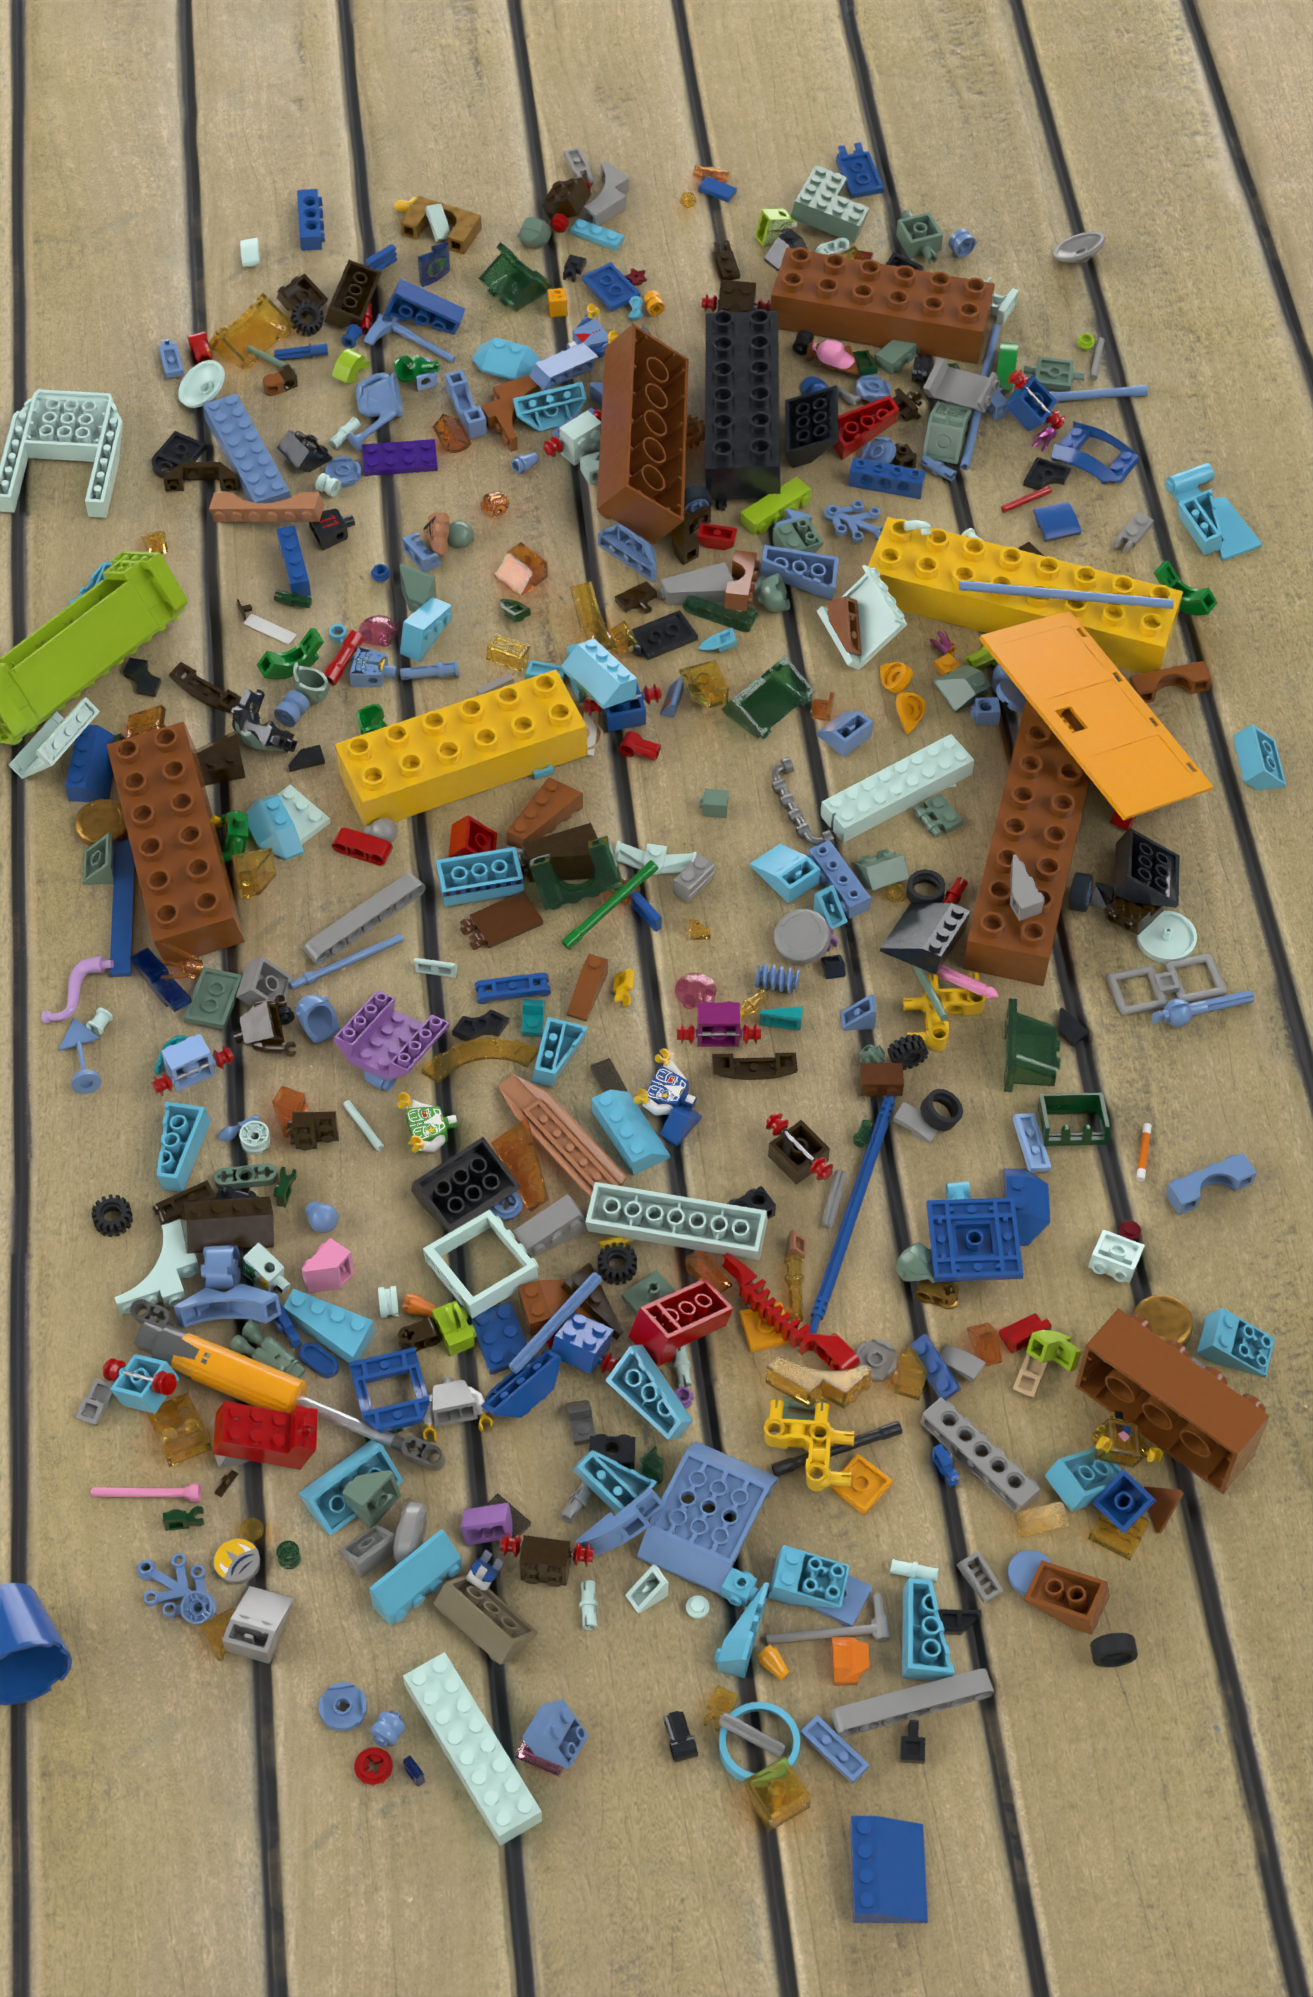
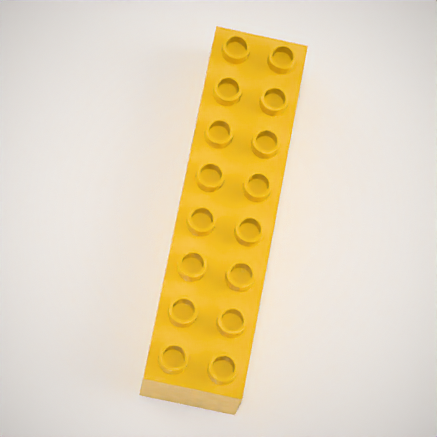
M887 517L868 567H874L879 571L880 579L888 586L889 589L887 591L895 598L896 606L901 611L985 633L1071 611L1115 666L1140 673L1161 670L1177 621L1183 591L1171 589L1165 585H1156L1132 579L1126 575H1116L1096 570L1090 566H1081L1057 560L1051 556H1041L1021 551L1015 547H1006L986 542L979 538H970L950 533L940 528H930L931 533L929 535H921V529L904 530V521L907 520ZM961 580L1174 599L1173 609L963 591L959 590Z

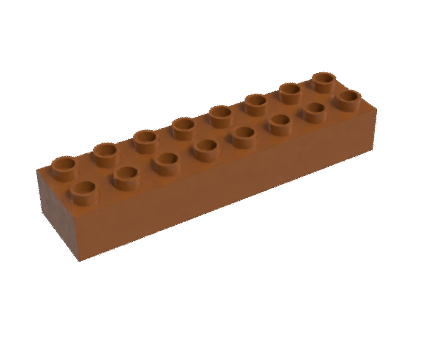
M1027 699L967 939L963 969L1044 986L1090 778ZM1069 708L1062 712L1063 717L1075 732L1085 729ZM1015 854L1024 863L1027 874L1034 879L1036 889L1043 894L1045 900L1042 913L1020 921L1010 906L1011 864Z

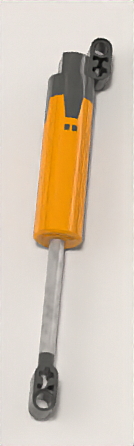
M138 1299L132 1303L130 1312L135 1320L142 1325L136 1335L134 1344L139 1350L152 1355L151 1358L168 1362L175 1373L255 1407L290 1413L296 1405L318 1409L317 1417L403 1452L407 1460L432 1471H438L445 1465V1456L438 1446L413 1436L405 1439L388 1431L380 1433L367 1422L307 1398L306 1392L308 1387L306 1381L175 1327L173 1317L164 1307L144 1299ZM146 1308V1313L144 1315L139 1316V1311L141 1309ZM416 1446L418 1451L412 1450L410 1453L409 1449H414ZM432 1454L439 1455L438 1460L435 1462H429L428 1459Z

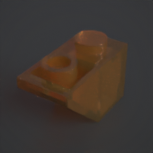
M281 1086L272 1103L274 1114L284 1137L289 1138L288 1121H292L293 1112H306L308 1103H306L305 1093Z

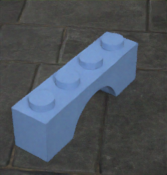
M458 370L445 374L446 391L469 439L486 435V418L481 407H476L472 400L468 381L463 371Z
M1244 1153L1231 1155L1220 1163L1210 1164L1206 1169L1201 1171L1195 1170L1187 1177L1172 1180L1168 1185L1166 1196L1178 1215H1181L1198 1207L1201 1198L1200 1191L1204 1187L1220 1184L1229 1187L1233 1191H1237L1253 1184L1257 1172Z

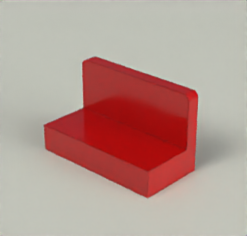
M1034 1313L999 1330L998 1334L1011 1354L1028 1346L1033 1332L1051 1330L1052 1325L1048 1319L1041 1321L1039 1316Z

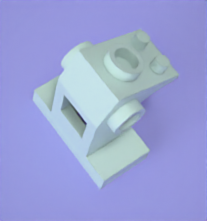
M989 277L985 282L991 283V278ZM1012 288L1005 296L997 295L994 291L991 314L997 316L996 323L1004 324L1017 304L1019 290Z

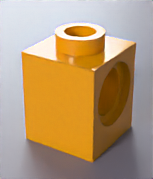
M565 288L548 289L550 318L568 316Z

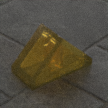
M158 530L141 536L148 552H160L161 554L168 552L164 530Z
M232 1608L200 1624L217 1660L223 1662L226 1653L222 1639L229 1621L235 1612V1609Z

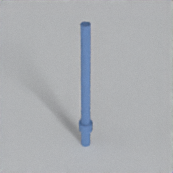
M401 934L396 935L314 972H306L302 977L289 982L292 990L305 984L310 985L316 982L318 978L403 942V936Z

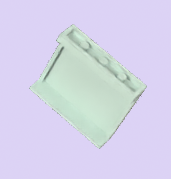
M866 565L862 566L866 574L842 596L857 600L862 655L857 656L847 653L829 622L828 608L821 606L817 610L846 664L857 670H860L908 625L904 619V613L896 606L895 598L887 591L889 589L888 586L880 579L879 571L874 567L870 568Z

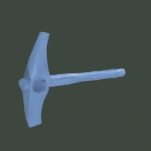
M379 313L375 323L364 339L365 343L374 345L380 337L394 331L451 363H454L456 357L448 353V351L437 347L400 325L401 320H398L399 317L393 315L387 317Z

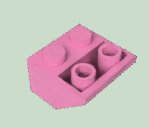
M331 1238L326 1243L321 1244L312 1259H308L302 1267L306 1291L311 1293L340 1289L354 1274L351 1251Z

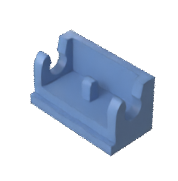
M418 532L403 537V551L423 572L426 573L441 565V560L437 558L439 555L432 553L422 542L421 538L413 541L420 536Z

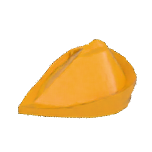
M902 662L880 665L882 684L891 693L899 694L909 687L913 670Z
M901 692L896 698L897 712L906 735L916 727L926 710L924 699L911 692Z

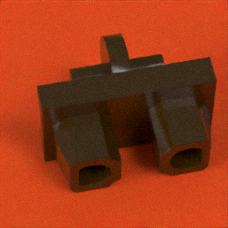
M898 387L895 390L896 396L893 400L899 409L902 406L905 407L900 411L902 418L906 422L913 417L917 420L922 416L918 412L917 407L922 404L920 401L922 398L919 391L913 393L909 391L906 395Z

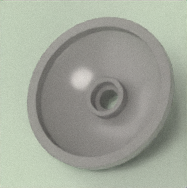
M1100 232L1077 234L1061 242L1054 249V256L1061 262L1084 263L1103 247L1105 237Z

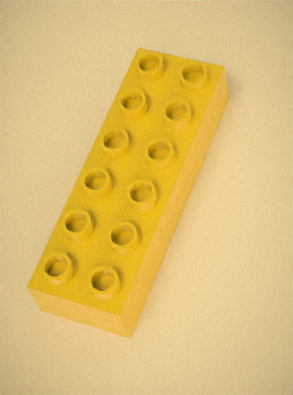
M553 670L336 743L335 750L339 774L365 826L372 825L376 819L382 817L396 822L532 775L533 770L537 769L538 771L548 768L550 764L552 767L587 756V726L558 671Z

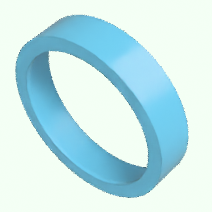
M766 1702L747 1703L736 1708L729 1715L738 1718L749 1712L762 1711L781 1718L790 1727L793 1735V1749L789 1759L779 1769L769 1773L757 1774L748 1772L739 1767L730 1757L726 1747L728 1729L721 1727L719 1735V1755L725 1769L738 1781L751 1786L773 1785L786 1778L795 1767L799 1757L800 1734L792 1717L782 1708Z

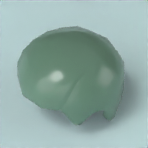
M455 521L449 524L447 542L450 546L467 547L470 541H474V532L469 524L464 521Z

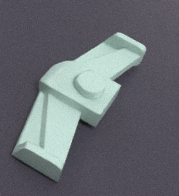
M617 840L614 861L640 870L652 860L659 868L653 875L681 873L691 862H694L697 852L666 855L667 846L648 843L645 852Z

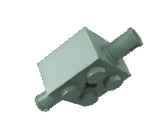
M906 210L903 211L901 214L902 219L897 220L896 237L910 259L924 255L929 264L935 263L938 260L935 252L942 250L943 234L931 213L913 216L910 210H907V212Z

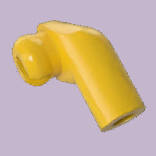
M413 197L409 201H396L394 209L407 213L417 197Z

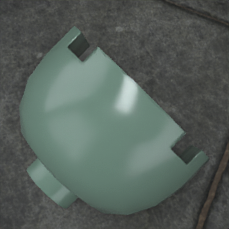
M779 573L765 578L759 587L760 593L757 594L759 604H764L767 610L776 613L790 610L789 599L785 601L787 590Z

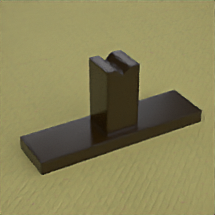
M237 599V605L245 621V612L252 611L251 604L241 606L239 599Z
M231 1470L227 1476L224 1475L221 1479L222 1483L215 1491V1494L222 1497L239 1473Z

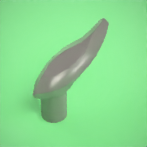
M837 386L838 392L848 403L855 405L856 402L863 400L858 394L852 395L845 389Z

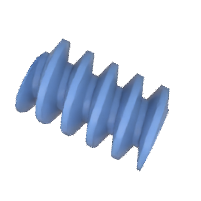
M767 963L762 968L758 965L755 987L759 988L761 983H763V988L767 989L771 984L772 991H775L779 986L781 993L787 987L788 994H791L794 989L795 992L797 991L800 969H797L795 974H792L791 967L785 973L783 966L776 971L775 964L772 965L771 969H768Z

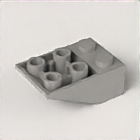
M249 1586L232 1615L223 1636L222 1642L225 1651L270 1664L294 1598Z

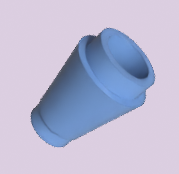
M535 452L515 456L511 461L512 469L515 473L523 474L539 462V457Z

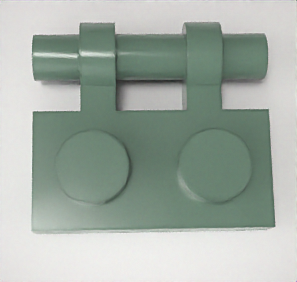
M941 793L925 801L924 808H921L919 804L913 807L918 820L923 821L929 833H933L935 837H939L942 834L941 828L947 834L963 825V819Z

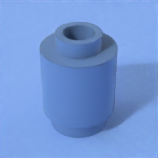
M364 1071L365 1081L381 1091L385 1090L388 1092L395 1085L396 1078L387 1081Z

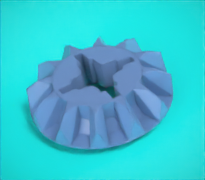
M517 1191L489 1209L494 1216L498 1215L504 1221L505 1219L513 1220L515 1216L520 1215L523 1208V1199ZM506 1199H508L510 1206H508V1208L504 1210L503 1205L505 1204Z

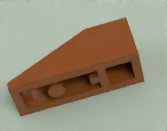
M844 596L827 602L829 622L846 652L857 656L862 655L857 600Z
M588 954L581 969L567 1016L587 1021L608 975V959Z

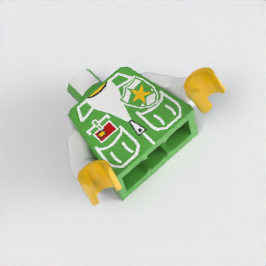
M401 1092L396 1097L400 1100L397 1103L398 1108L403 1109L405 1106L407 1108L405 1109L406 1119L411 1134L408 1144L413 1145L411 1150L416 1154L423 1151L436 1152L448 1141L447 1129L458 1127L456 1115L443 1117L439 1106H432L413 1100L406 1092Z

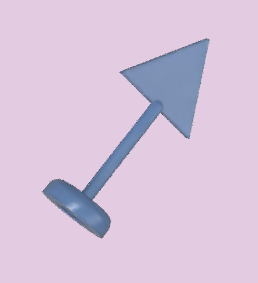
M73 1018L59 1047V1051L77 1046L81 1071L73 1075L71 1086L77 1093H92L100 1087L101 1078L97 1072L86 1070L82 1044L96 1041L100 1038L77 1019Z

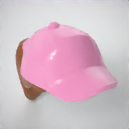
M828 339L820 344L811 342L807 346V361H812L815 358L818 363L834 366L839 369H848L854 364L855 359L845 351L844 345L837 340Z

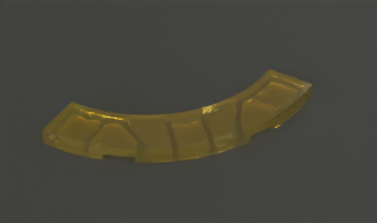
M501 1038L474 1039L454 1045L452 1049L438 1054L421 1071L423 1075L440 1083L455 1069L479 1060H507L528 1067L537 1056L539 1049L517 1040L509 1041L501 1040Z

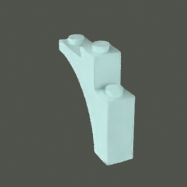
M181 1220L161 1225L163 1230V1246L160 1257L153 1270L141 1283L126 1293L115 1297L120 1315L130 1314L132 1303L138 1299H144L154 1304L163 1301L165 1308L174 1307L186 1299L180 1279L190 1278L200 1273L195 1253L187 1254Z

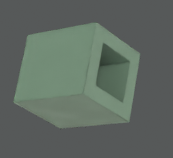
M705 788L704 796H700L699 808H703V816L727 818L729 790Z

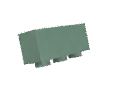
M892 340L876 354V366L891 375L894 372L899 373L906 362L911 363L913 361L917 344Z

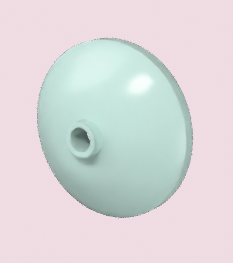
M207 360L194 366L185 375L178 391L180 401L189 408L201 407L203 404L212 401L224 384V368L214 360Z

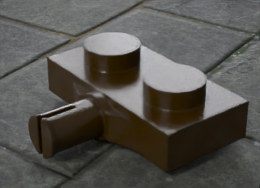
M645 581L616 595L615 602L625 613L635 608H641L648 614L652 608L647 603L657 597V591Z

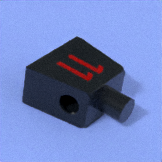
M336 508L322 511L319 522H309V527L322 551L347 540V528L355 526V520L352 515L342 517Z

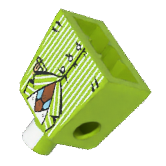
M762 209L755 237L763 247L771 245L779 235L790 228H796L797 220L792 219L785 209Z

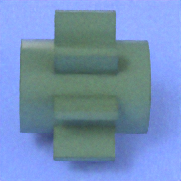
M869 1044L860 1051L861 1060L859 1062L884 1063L885 1052L880 1045L875 1047L873 1044Z

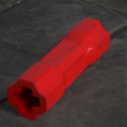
M350 630L336 656L323 673L327 677L329 684L335 686L338 683L358 646H361L364 642L363 635L358 631Z

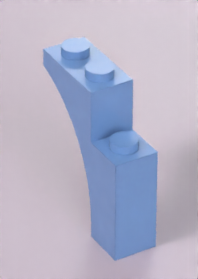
M239 1284L225 1293L206 1287L174 1306L177 1324L183 1328L205 1321L231 1318L254 1320L266 1324L281 1315L278 1294L244 1284Z

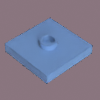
M848 1574L840 1609L810 1606V1608L847 1627H851L856 1622L873 1586Z

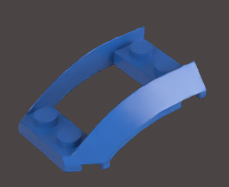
M1073 422V428L1060 444L1054 443L1051 456L1052 461L1056 459L1063 460L1064 464L1080 468L1092 474L1103 485L1107 481H1114V483L1123 482L1140 460L1139 456L1130 447L1116 437L1099 428L1078 422ZM1089 437L1102 440L1121 451L1109 468L1096 458L1080 451V448Z
M415 1347L349 1362L362 1417L378 1432L383 1433L420 1424L423 1421L430 1399L426 1391ZM409 1373L415 1400L372 1409L366 1383Z

